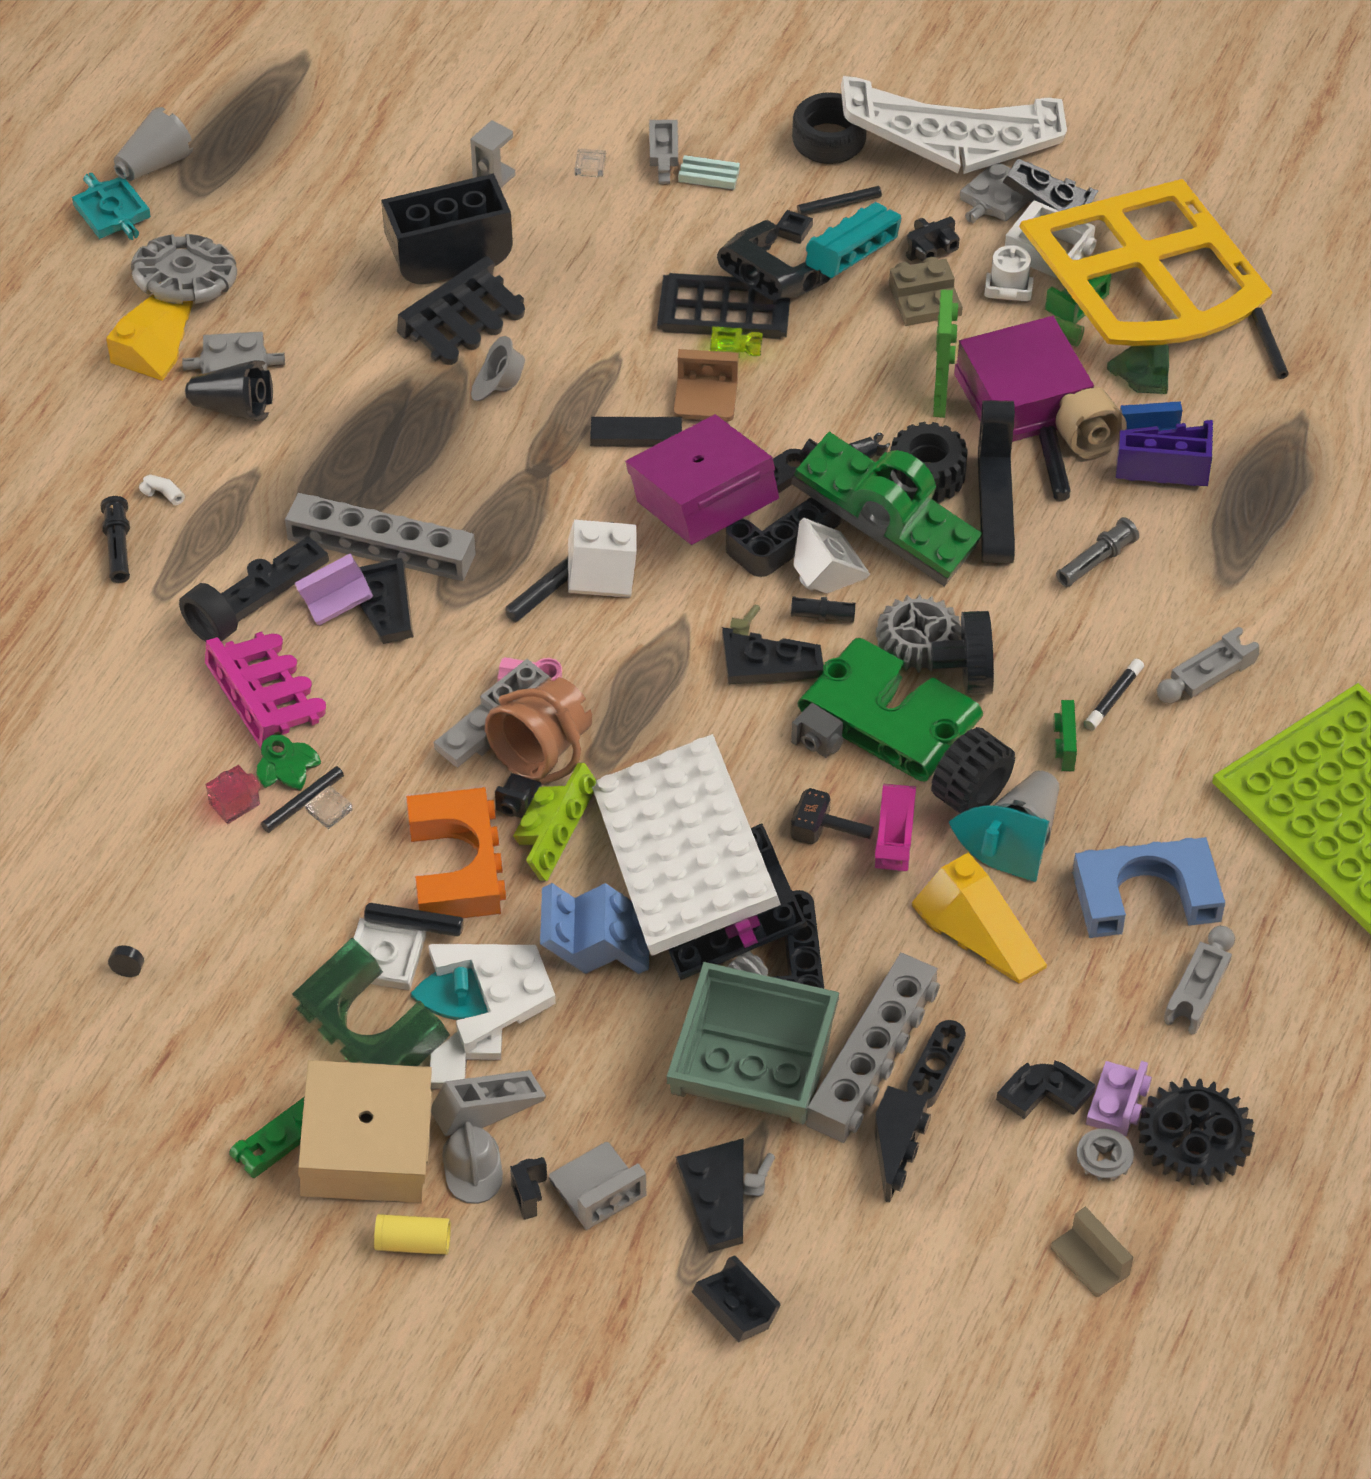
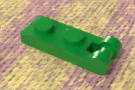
M304 1097L249 1138L239 1140L231 1147L229 1155L237 1163L242 1162L245 1165L244 1170L252 1178L259 1176L300 1145ZM259 1148L263 1154L255 1156L253 1152Z

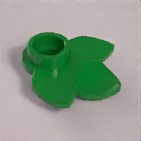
M276 734L267 737L263 741L261 746L263 758L257 765L256 773L264 788L273 785L279 780L286 786L301 791L306 780V768L319 766L321 760L318 753L308 744L292 743L287 737ZM280 746L283 748V751L275 752L272 747Z

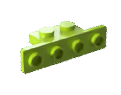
M577 763L566 786L539 787L513 835L519 845H534L526 861L540 881H548L594 794L592 787L596 784V778L585 763Z

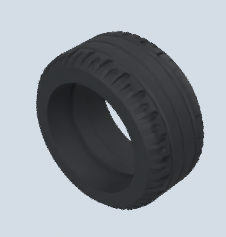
M833 92L815 94L803 100L795 109L792 139L796 149L806 158L819 163L835 164L850 160L863 149L867 130L850 123L845 118L842 94ZM821 124H836L846 129L839 132H822L813 127Z

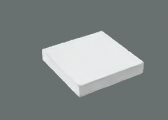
M360 918L343 971L344 980L410 990L426 938V931L366 922L364 918Z

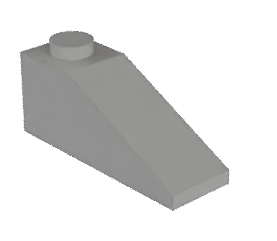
M530 1070L445 1081L431 1106V1113L443 1134L449 1136L459 1128H463L465 1122H470L472 1126L484 1128L544 1101L546 1095Z

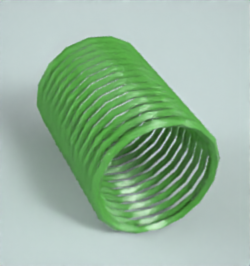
M1056 317L1055 319L1070 345L1079 346L1084 334V326Z

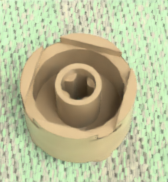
M1094 387L1075 394L1065 395L1060 401V409L1056 416V427L1074 453L1079 454L1084 459H1096L1108 454L1113 450L1111 445L1117 439L1119 440L1120 430L1127 429L1126 419L1101 387Z

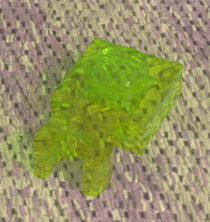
M712 327L710 351L739 353V358L740 352H746L754 357L761 356L763 334L751 332L747 335H742V328Z

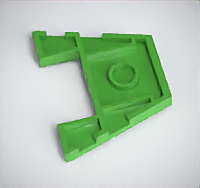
M941 290L933 408V417L945 418L949 364H955L956 346H950V344L957 342V325L952 324V321H957L958 303H952L953 290Z

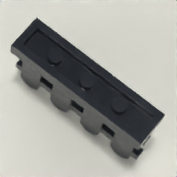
M485 256L398 314L397 333L404 339L411 335L410 338L414 342L420 340L432 351L431 358L435 362L440 359L447 365H453L458 361L459 350L457 347L461 344L469 350L479 348L481 344L479 332L482 330L491 335L500 334L503 329L501 317L507 315L512 320L522 319L525 313L524 298L520 294L514 296L503 285L504 279L500 275L493 276L494 262L488 256ZM487 296L498 308L493 311L481 298ZM464 310L476 323L471 326L459 313ZM442 325L454 338L448 340L437 328Z

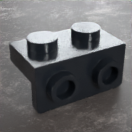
M735 1255L727 1259L721 1272L696 1282L692 1293L738 1342L768 1330L781 1306L780 1302Z

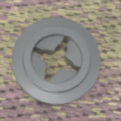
M1104 1128L1092 1130L1085 1134L1078 1143L1077 1163L1081 1164L1084 1168L1085 1174L1091 1173L1095 1175L1098 1181L1102 1178H1111L1114 1181L1119 1175H1126L1131 1164H1133L1134 1151L1131 1143L1124 1135L1115 1130ZM1113 1149L1111 1161L1106 1158L1102 1161H1097L1098 1151L1105 1154Z

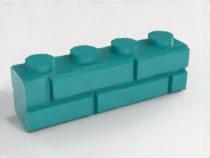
M877 202L866 208L858 209L855 215L850 218H843L840 224L833 228L828 227L822 235L818 237L813 236L806 246L807 266L817 271L821 270L822 274L830 278L837 276L896 239L901 224V214L891 209L887 210L885 206Z

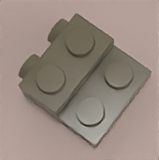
M928 257L922 263L910 265L908 262H901L890 269L889 287L905 326L938 320L941 290H953L952 303H958V316H962L963 307L954 288L955 278L947 259L938 260L936 257Z

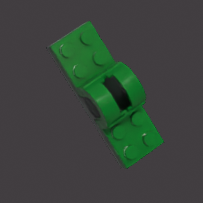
M829 431L799 465L791 481L793 486L944 587L977 547L983 534L932 500L936 489L933 475L923 462L907 452L898 450L884 452L878 461L875 462ZM894 468L911 478L917 488H910L901 483L895 475Z

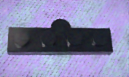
M307 536L274 558L272 565L265 559L251 561L247 566L248 576L221 594L231 605L237 622H239L293 586L295 582L329 562L328 553Z

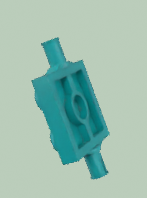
M89 173V176L86 174L83 181L89 188L85 192L72 197L73 206L99 239L123 230L130 240H134L133 236L136 239L139 236V231L135 228L134 224L151 217L149 207L126 179L118 177L110 181L99 182L93 173Z

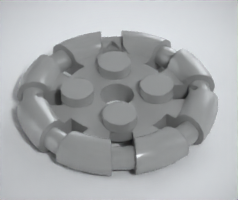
M174 234L155 238L149 241L147 246L140 247L134 254L131 262L132 278L137 286L146 294L153 293L156 299L173 304H183V301H194V304L216 299L221 295V291L227 292L232 287L237 276L236 261L226 247L222 244H214L210 238L193 234H185L183 237H175Z

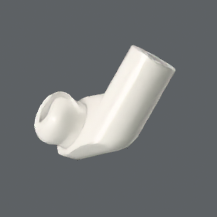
M147 475L139 485V490L143 494L152 496L157 490L173 505H179L185 499L184 493L170 479Z

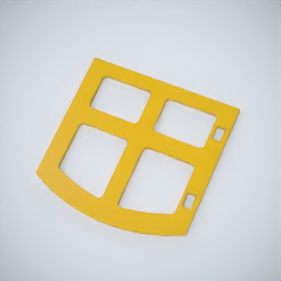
M1183 179L1021 221L1019 225L1020 229L1107 344L1149 346L1180 343L1202 338L1241 322L1250 316L1255 308H1260L1267 302L1273 293ZM1172 201L1194 228L1152 240H1145L1123 213ZM1193 205L1198 213L1193 214L1188 206ZM1101 220L1123 247L1079 260H1073L1051 232ZM1201 248H1210L1242 289L1222 303L1206 311H1200L1160 260ZM1241 266L1247 274L1242 276L1236 267ZM1137 267L1144 273L1178 319L1148 322L1119 321L1088 280Z

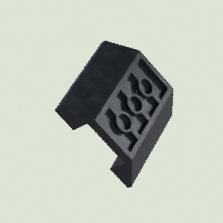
M762 823L752 827L751 831L781 905L757 914L760 925L752 928V931L758 943L749 947H744L739 935L729 939L724 928L670 948L669 954L680 980L700 973L703 962L718 965L808 926Z

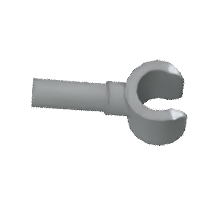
M768 1153L760 1169H758V1174L746 1173L744 1194L762 1196L764 1194L767 1173L775 1159L773 1154Z

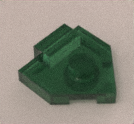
M1167 344L1131 346L1110 360L1107 364V370L1113 375H1119L1129 383L1128 386L1137 393L1167 394L1169 346Z

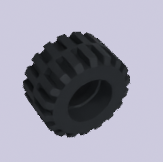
M919 422L918 426L911 424L907 426V430H901L897 433V437H894L890 451L907 452L926 465L933 475L936 485L932 496L933 501L936 500L937 503L943 502L945 497L950 499L955 496V492H959L962 489V484L965 482L968 449L966 448L965 440L960 439V434L957 431L952 432L951 427L947 425L942 427L936 422H932V424ZM894 468L895 475L901 483L910 488H917L911 478Z
M976 727L970 729L960 736L941 758L932 778L931 791L959 814L975 807L989 806L1004 789L1011 776L1016 758L1015 752L983 728Z

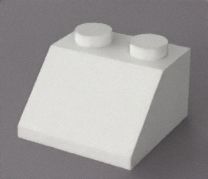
M574 519L568 538V593L630 598L637 552L636 525Z

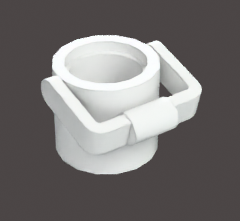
M1008 245L995 251L991 273H987L984 292L986 297L1015 301L1031 300L1034 277H1029L1031 258L1025 249Z

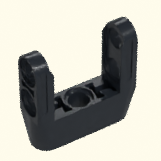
M764 220L738 232L717 253L718 263L724 271L771 300L799 297L827 283L831 279L822 274L821 270L817 271L807 266L806 261L791 267L767 252V250L771 249V245L779 234V226L769 220Z

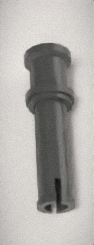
M1126 517L1117 520L1115 527L1108 532L1103 531L1100 533L1095 544L1056 572L1059 582L1065 587H1070L1075 581L1107 557L1112 558L1119 555L1124 546L1128 543H1134L1139 539L1137 527Z

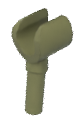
M753 605L743 619L732 618L730 627L733 629V633L748 636L750 624L760 610L758 605Z

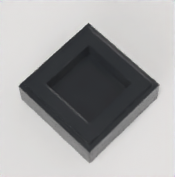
M786 210L777 224L779 226L778 236L801 244L813 226V218Z

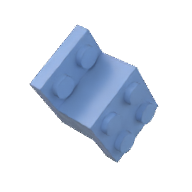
M553 883L542 888L540 945L585 974L616 959L638 974L649 969L650 951L630 899L606 883L576 898Z

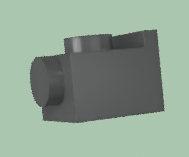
M811 703L792 722L791 743L797 745L802 742L807 749L813 752L816 751L826 758L830 753H836L842 746L844 740L842 737L843 722L814 703Z

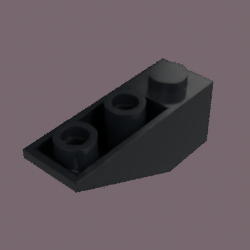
M887 1086L877 1109L874 1129L884 1199L889 1203L895 1190L901 1192L907 1176V1171L904 1168L907 1161L914 1162L919 1148V1143L916 1142L919 1133L925 1135L931 1120V1114L926 1113L928 1099L891 1086Z

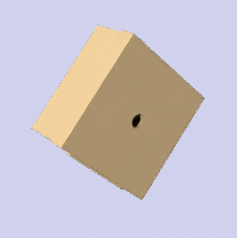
M308 1060L298 1166L300 1196L422 1203L423 1184H425L429 1152L432 1067Z

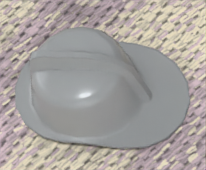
M499 337L489 349L484 365L472 386L471 396L473 400L481 401L494 390L507 391L518 383L525 358L513 349V343L509 337Z
M465 1122L464 1127L455 1131L443 1146L442 1157L446 1182L450 1192L457 1199L466 1203L479 1204L490 1200L498 1193L502 1185L503 1172L499 1147L495 1139L483 1128L472 1126L470 1122Z

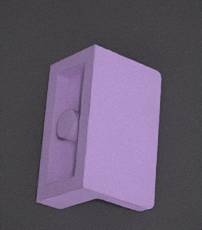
M351 553L295 582L298 592L308 605L317 625H322L373 597L367 581Z

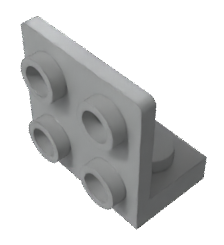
M604 1142L549 1174L550 1182L586 1230L647 1196L645 1171L638 1163L628 1168L609 1142Z

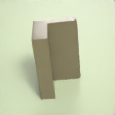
M1086 1206L1075 1213L1072 1229L1052 1242L1051 1249L1096 1297L1101 1296L1130 1275L1133 1256Z

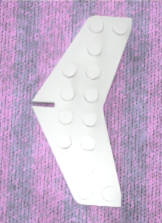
M843 76L841 82L844 116L850 123L956 173L959 172L961 166L959 155H961L963 174L1060 144L1063 142L1067 132L1062 99L1041 98L1035 99L1034 104L979 110L921 103L872 88L870 81L857 77Z

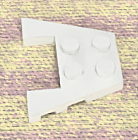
M429 945V954L437 976L453 973L454 969L458 967L473 969L488 1013L456 1020V1030L464 1052L477 1048L476 1043L487 1037L493 1039L502 1034L501 1029L515 1021L520 1024L556 1004L554 990L536 945Z

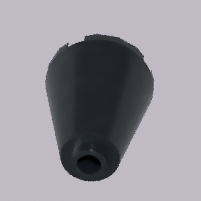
M260 360L233 365L192 376L186 384L185 395L193 406L253 421H263L269 415V412H264L266 405L272 404L273 401L271 373L269 370L263 369L262 365H265V362Z

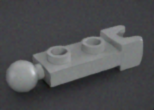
M1237 627L1223 635L1222 640L1172 669V679H1165L1159 683L1157 696L1162 702L1167 704L1177 702L1183 690L1191 698L1235 671L1239 670L1241 672L1254 664L1259 656V644L1252 642L1248 645H1241L1240 635H1242L1243 629Z
M1220 925L1210 931L1208 935L1210 945L1203 942L1199 943L1177 989L1167 1005L1164 1015V1021L1167 1025H1171L1177 1017L1185 1016L1191 1023L1188 1030L1189 1033H1197L1231 961L1232 954L1226 951L1233 947L1235 936L1233 931L1226 926Z

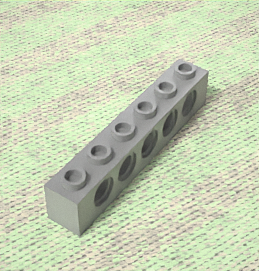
M298 493L285 518L287 538L290 541L300 542L309 536L324 549L345 554L351 553L354 556L379 562L402 558L405 568L464 581L476 555L473 533L439 526L434 523L413 520L404 516L383 513L374 509L353 506L345 502L323 499L314 495Z
M900 952L808 1105L807 1127L842 1143H845L850 1132L856 1133L864 1117L863 1110L866 1105L871 1107L874 1104L879 1092L878 1085L880 1081L889 1078L895 1064L893 1059L897 1053L902 1054L905 1051L910 1039V1030L912 1027H919L925 1014V1009L923 1008L928 1001L932 1003L940 988V984L936 982L938 968ZM871 1047H880V1049H873ZM861 1072L865 1073V1075H857L855 1073ZM840 1099H848L850 1101L843 1102L840 1101Z

